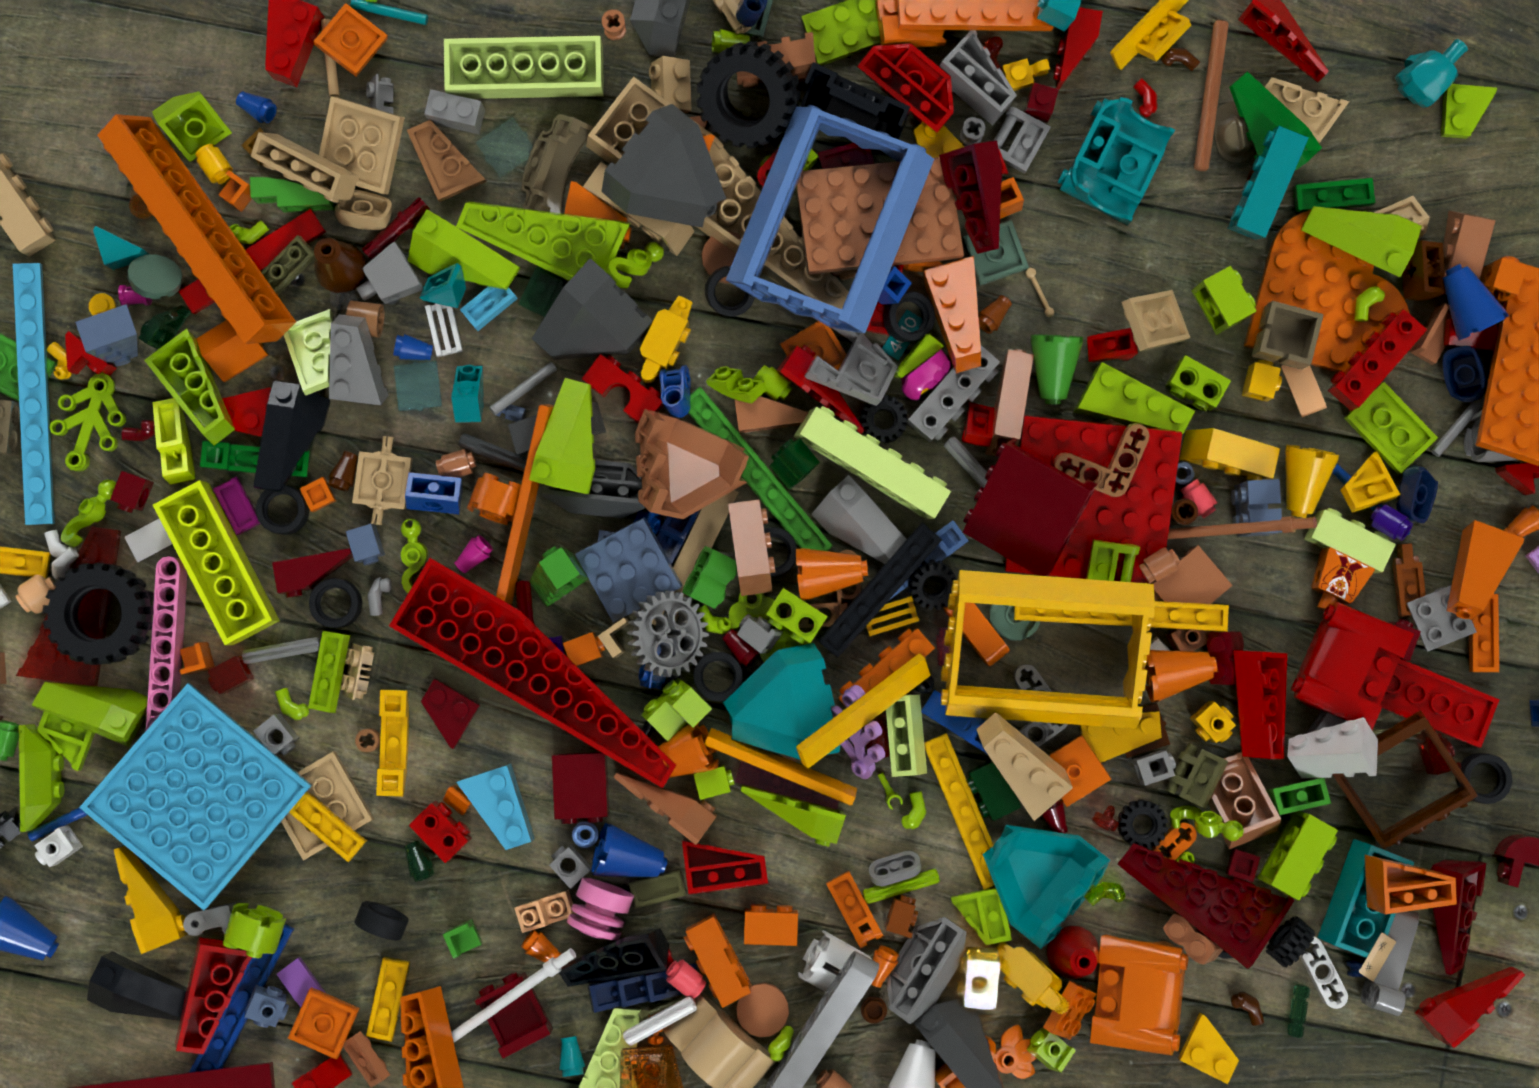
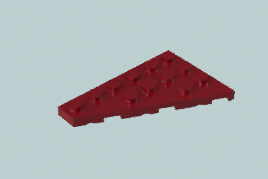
M1135 843L1132 844L1117 863L1118 866L1247 969L1254 964L1295 901L1290 896L1283 898L1271 894L1270 889L1257 887L1252 883L1235 877L1230 880L1218 876L1217 871L1203 869L1199 865L1179 859L1177 862L1165 858L1163 853L1148 850L1146 847Z

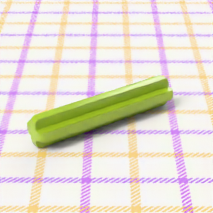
M931 869L921 872L915 877L887 886H874L864 889L863 896L865 902L870 904L940 882L937 870Z

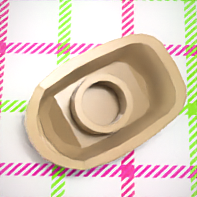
M354 190L351 200H339L335 206V216L340 224L362 230H382L388 226L392 215V203L389 199L361 190Z

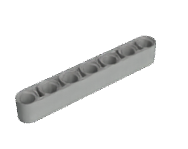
M856 951L851 953L784 1055V1058L770 1076L765 1088H802L874 981L879 970V963Z

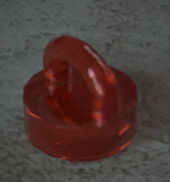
M1109 805L1103 814L1096 811L1092 822L1107 831L1115 832L1119 825L1113 819L1115 807Z

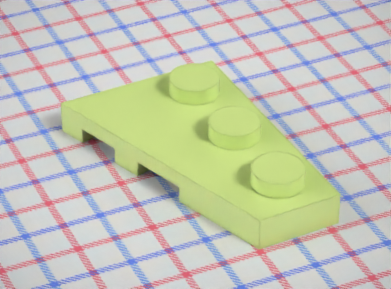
M331 309L297 321L284 334L301 388L305 395L329 387L331 323L333 322Z

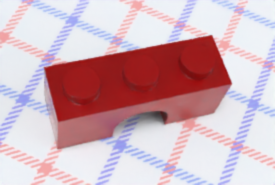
M600 354L582 377L584 383L591 384V388L604 398L615 387L626 388L630 392V401L623 411L638 424L644 409L655 412L660 411L664 406L660 399L661 393L651 386L648 389L640 384L642 379L632 371H629L627 374L619 368L621 364L612 356L608 355L605 358Z

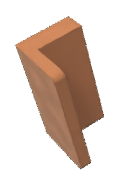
M1446 303L1433 310L1424 326L1427 331L1410 351V353L1431 365L1437 363L1446 347L1444 346L1445 324L1447 319H1452L1451 313L1447 312L1449 305Z

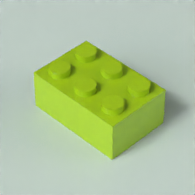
M1301 811L1293 812L1257 879L1283 894L1300 901L1301 897H1305L1311 888V883L1309 882L1314 873L1317 874L1324 864L1323 857L1325 853L1335 845L1337 840L1335 835L1338 830L1311 814Z

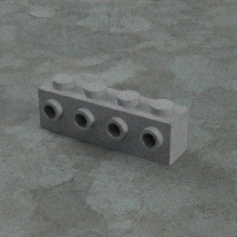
M981 346V366L956 373L953 368L912 414L907 424L929 443L933 438L939 441L948 430L945 427L950 419L956 421L965 411L961 406L968 399L973 402L982 390L979 386L984 380L990 382L999 372L996 366L1000 361Z

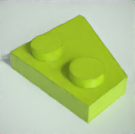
M1452 84L1444 92L1441 137L1463 139L1470 137L1496 94L1497 88Z
M996 887L951 896L954 906L962 913L985 945L1012 940L1007 915Z

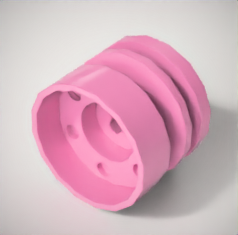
M583 877L576 896L585 901L586 904H573L571 910L577 914H570L567 923L580 932L595 938L619 940L621 932L617 928H623L625 922L615 914H628L634 895L625 889L607 882Z

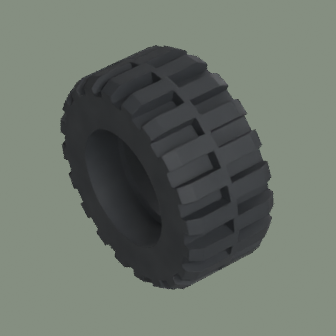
M749 41L746 44L740 42L726 48L707 63L708 66L702 70L699 76L702 80L697 84L696 92L700 93V97L696 99L697 107H702L703 113L700 114L702 121L705 122L707 120L711 125L708 130L712 134L715 132L721 135L719 140L727 143L731 140L734 147L741 148L743 145H746L747 148H755L759 144L763 146L769 143L788 127L795 108L799 107L797 101L800 99L801 91L796 90V85L799 84L798 76H792L791 73L794 67L790 61L787 64L784 63L782 60L784 55L780 51L773 53L770 51L771 46L767 44L758 46L757 42ZM740 71L752 73L760 78L767 87L770 104L768 111L759 118L744 116L731 104L728 96V82L735 73Z
M86 563L80 565L79 568H71L66 571L64 578L58 577L53 583L56 588L48 590L46 598L50 599L49 605H43L42 613L48 614V620L43 621L44 629H50L51 634L47 637L51 643L58 644L57 650L62 655H69V659L73 661L84 662L90 665L111 664L127 659L128 655H134L140 650L139 645L147 642L149 636L146 634L148 630H152L153 624L151 622V615H154V610L150 604L153 596L151 592L145 590V582L142 579H137L135 573L117 565ZM95 589L111 591L121 605L122 615L120 624L111 636L104 639L89 637L81 628L78 620V610L81 601L89 592Z

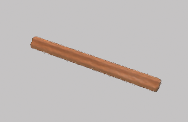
M1217 20L1213 24L1194 163L1196 171H1207L1210 164L1229 25L1227 21Z

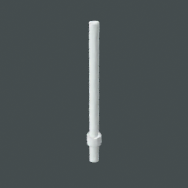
M570 948L557 958L552 957L543 964V968L451 1032L453 1042L455 1043L547 977H553L562 970L561 967L576 958L574 950Z

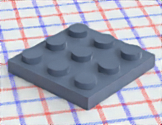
M645 517L575 554L613 622L631 614L633 610L641 609L638 603H648L646 596H655L656 592H664V594L665 591L674 592L683 586Z

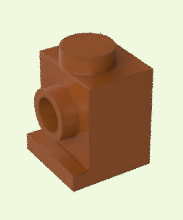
M901 894L900 898L893 896L884 926L886 931L912 938L913 932L909 927L910 925H915L918 911L915 910V898Z

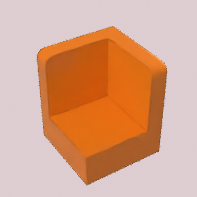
M228 170L226 175L231 179L218 195L242 212L252 199L250 185Z
M198 642L193 646L180 649L185 667L180 669L181 675H190L215 667L208 642Z

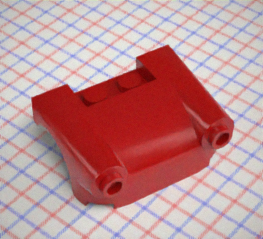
M1336 601L1333 605L1329 604L1323 613V620L1317 628L1297 677L1292 684L1291 690L1294 691V698L1300 700L1309 708L1327 712L1346 721L1364 717L1373 730L1382 706H1380L1400 658H1404L1414 633Z

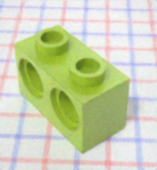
M1185 355L1179 359L1165 386L1171 389L1170 393L1181 399L1186 397L1193 401L1192 405L1197 409L1211 411L1217 408L1231 380ZM1181 373L1189 375L1191 379L1190 385H1184L1180 381ZM1204 386L1212 388V398H1208L1203 394Z
M784 588L766 613L770 617L768 623L779 630L784 626L792 632L790 637L802 645L805 641L812 642L828 617ZM786 603L790 605L792 613L788 618H780L777 615L776 608L779 604ZM804 617L810 618L814 623V627L809 633L802 632L798 626L799 621Z

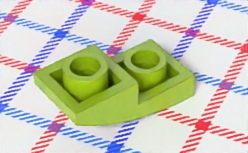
M727 366L716 369L715 373L706 380L707 385L719 393L751 404L767 390L764 381L743 378L741 369H733Z

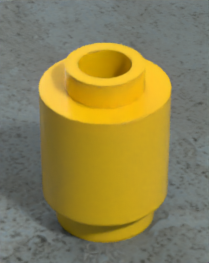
M207 144L197 150L195 153L197 163L211 183L223 184L230 179L226 172L228 170L232 172L233 168L218 147H214L213 144Z

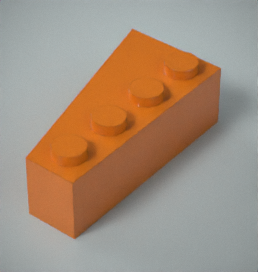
M441 986L400 997L401 1032L405 1034L402 1058H406V1073L403 1074V1086H406V1088H464Z

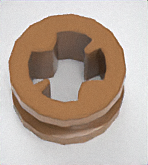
M363 729L356 735L355 744L362 752H373L380 746V734L375 729ZM372 734L374 736L372 740H375L374 745L365 747L363 745L365 741H362V737Z

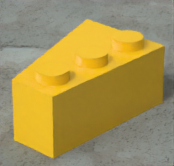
M1215 428L1186 430L1179 460L1201 465L1208 469L1222 470L1225 474L1232 476H1247L1246 480L1248 481L1273 479L1280 448Z

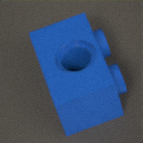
M409 472L405 492L407 509L459 515L463 492L462 478Z

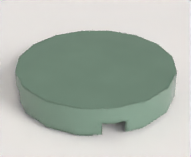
M151 254L140 256L130 263L127 279L133 291L139 295L150 299H161V296H167L168 298L179 291L182 283V273L179 266L171 259Z
M994 604L990 606L989 620L999 636L1008 640H1023L1038 630L1040 621L1014 620V606Z

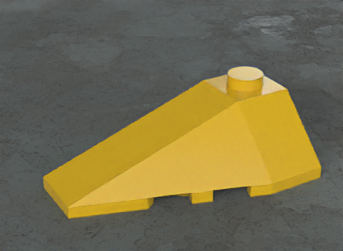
M126 846L114 849L120 879L123 884L128 886L127 896L124 897L126 905L131 906L135 918L131 919L130 923L140 953H146L188 935L183 927L185 916L180 914L177 906L137 856Z

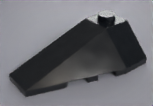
M273 381L265 414L254 488L276 492L282 491L297 468L298 461L304 452L309 450L316 434L321 432L325 426L331 403L329 399L315 392L305 395L300 384Z
M661 928L636 932L568 962L561 967L562 970L559 974L567 987L666 971L669 943Z

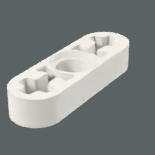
M1313 937L1314 940L1311 943L1316 946L1312 949L1315 956L1320 959L1314 960L1312 954L1304 951L1305 954L1303 956L1300 955V958L1322 1001L1331 1008H1341L1347 1003L1348 993L1322 942L1318 938ZM1325 964L1329 969V973L1325 978L1318 979L1315 970L1319 965ZM1330 983L1333 990L1340 992L1337 995V1001L1329 999L1332 994L1329 987L1325 985Z

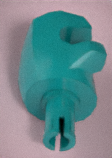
M1455 39L1443 54L1429 50L1410 55L1404 64L1406 68L1402 69L1395 77L1398 84L1397 90L1413 104H1417L1422 108L1431 106L1458 77V70L1454 63L1468 51V47L1463 41Z

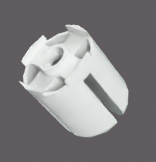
M822 931L824 936L819 941L813 939L803 957V960L806 961L803 974L798 972V976L800 979L826 992L852 952L856 951L870 959L871 957L832 934Z

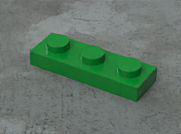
M1373 178L1298 184L1293 187L1296 212L1309 211L1313 206L1340 209L1372 206L1376 203Z

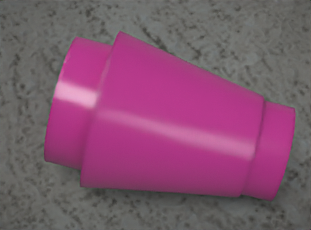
M478 535L476 538H471L454 563L460 571L467 573L489 558L493 547L485 538Z

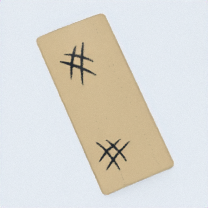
M1381 933L1359 973L1374 981L1396 941Z

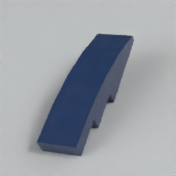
M701 509L685 519L666 517L656 538L671 565L684 544Z
M696 963L689 964L697 970ZM666 971L612 979L587 985L591 1008L594 1013L616 1007L623 1008L647 1001L654 1002L682 995V993L666 981L668 976Z

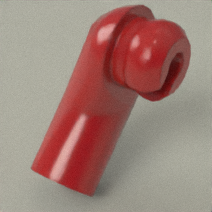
M1141 78L1133 88L1143 98V105L1139 107V112L1144 117H1149L1158 108L1157 94Z

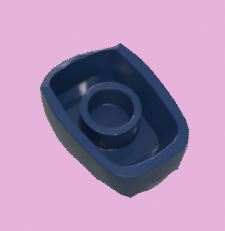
M1461 346L1448 350L1443 356V372L1451 397L1463 402H1473L1481 399L1486 392L1487 379L1484 366L1476 349L1472 346Z
M1414 465L1407 467L1403 471V479L1398 488L1400 495L1397 497L1396 510L1409 517L1410 522L1425 523L1429 518L1436 498L1438 481L1435 480L1426 468Z

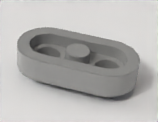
M903 851L878 859L869 867L871 881L877 886H887L915 877L922 868L920 857L913 851Z

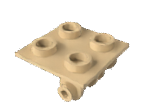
M352 643L351 649L348 648L345 664H348L346 675L343 674L340 690H343L342 695L355 700V698L363 699L364 694H367L369 681L360 680L359 677L370 679V676L360 674L361 670L371 671L372 668L363 667L362 664L372 666L374 657L373 647Z

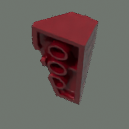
M997 140L976 143L940 154L945 184L948 189L952 188L957 199L954 204L957 210H962L966 219L965 228L976 253L980 254L999 249L1002 163Z

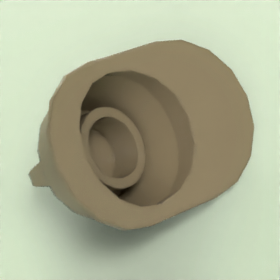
M1228 102L1221 105L1216 113L1214 136L1218 152L1225 160L1231 163H1241L1248 160L1256 149L1253 141H1248L1246 133L1249 130L1245 119L1239 116L1235 102Z

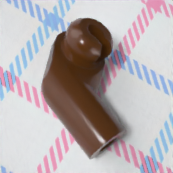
M1170 47L1161 56V61L1166 66H1171L1174 61L1181 62L1191 72L1200 63L1185 48Z
M1239 992L1231 996V1004L1234 1008L1248 1011L1251 1025L1256 1026L1264 1023L1257 998L1246 992Z

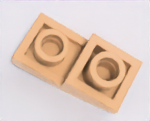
M1286 365L1281 366L1301 417L1327 408L1310 366L1302 370Z
M569 889L514 908L522 933L568 919L570 914H576L571 910L573 901Z

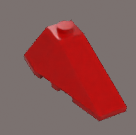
M1252 0L1238 20L1317 83L1329 72L1282 1Z
M804 344L801 348L795 345L777 371L821 405L833 411L842 421L846 420L854 424L858 428L857 432L862 434L864 432L863 427L837 390L804 377L816 353Z
M1508 967L1438 994L1433 998L1425 999L1420 1003L1419 1009L1415 1014L1436 1039L1455 1048L1480 1026L1477 1020L1482 1015L1493 1012L1495 1009L1493 1002L1496 999L1506 997L1525 974L1519 969Z

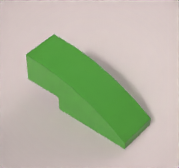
M250 177L251 198L257 204L277 203V207L284 213L306 212L309 209H312V211L335 210V205L332 201L325 199L318 192L304 188L301 184L269 177Z

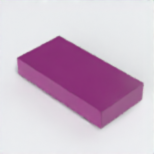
M234 477L213 488L236 535H241L261 524L258 521L256 510L238 477Z

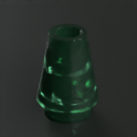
M419 841L404 846L410 877H413L415 883L435 875L433 870L435 866Z

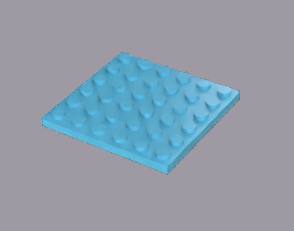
M187 683L79 808L204 911L312 785L193 685Z

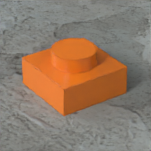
M321 477L299 488L311 512L336 502L325 477Z

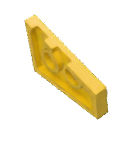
M1142 712V717L1136 729L1080 725V732L1102 763L1162 738L1160 712Z

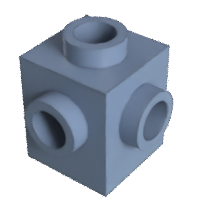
M255 985L245 1008V1018L253 1020V1023L260 1027H276L279 1019L284 1020L289 1005L286 1004V994H283L281 989L274 986L265 988Z

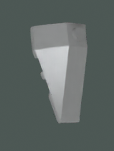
M849 475L828 493L811 514L830 535L874 557V559L883 564L906 541L902 533Z

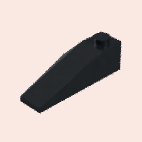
M112 951L101 957L89 981L87 1001L110 1012L180 1021L187 987Z

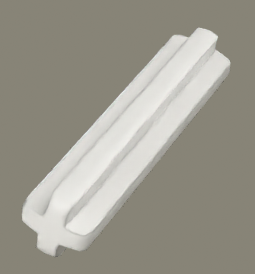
M686 997L623 1032L625 1042L632 1046L697 1010L695 1001L691 997Z

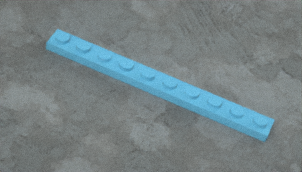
M41 263L13 264L25 525L55 524L43 269Z

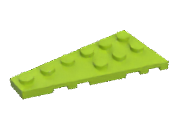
M468 201L464 205L456 227L570 281L589 259H592L599 267L606 271L609 262L616 258L631 222Z

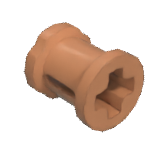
M609 10L604 13L602 25L605 36L610 40L622 39L626 34L623 14L618 10Z

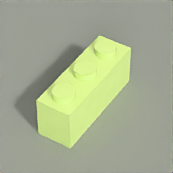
M1327 508V510L1317 511L1315 515L1317 527L1309 528L1304 538L1305 540L1321 548L1332 547L1375 568L1374 573H1382L1396 545L1389 541L1390 537L1378 531L1372 533L1366 530V525L1359 521H1348L1342 518V513L1337 510Z
M904 695L886 709L892 777L927 774L920 695Z

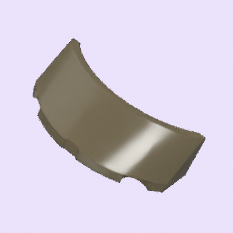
M559 114L553 119L551 129L548 132L542 131L530 152L524 169L521 191L526 193V200L522 206L523 209L562 213V197L568 173L579 151L587 142V137L594 128L593 126L574 117Z

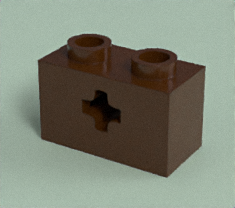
M1423 240L1417 242L1414 253L1402 273L1404 299L1427 301L1446 294L1442 279L1445 277L1443 243Z

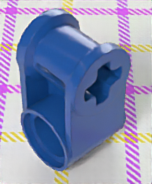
M687 365L681 366V369L668 371L665 368L660 369L661 400L671 416L676 418L684 417L691 408V377Z

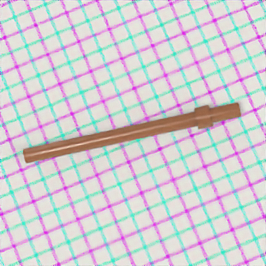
M1289 516L1273 521L1169 529L1168 539L1270 531L1292 533L1296 532V529L1316 528L1317 520L1315 517L1295 519L1294 516Z

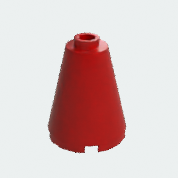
M1069 925L1064 927L1057 937L1047 944V957L1053 970L1060 976L1068 979H1079L1091 974L1096 969L1100 949L1096 938L1091 932L1080 926Z

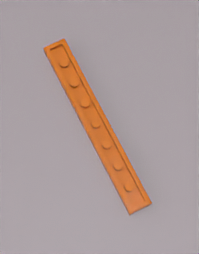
M543 404L538 408L496 597L510 605L513 602L516 582L540 484L530 481L529 478L536 451L554 405Z

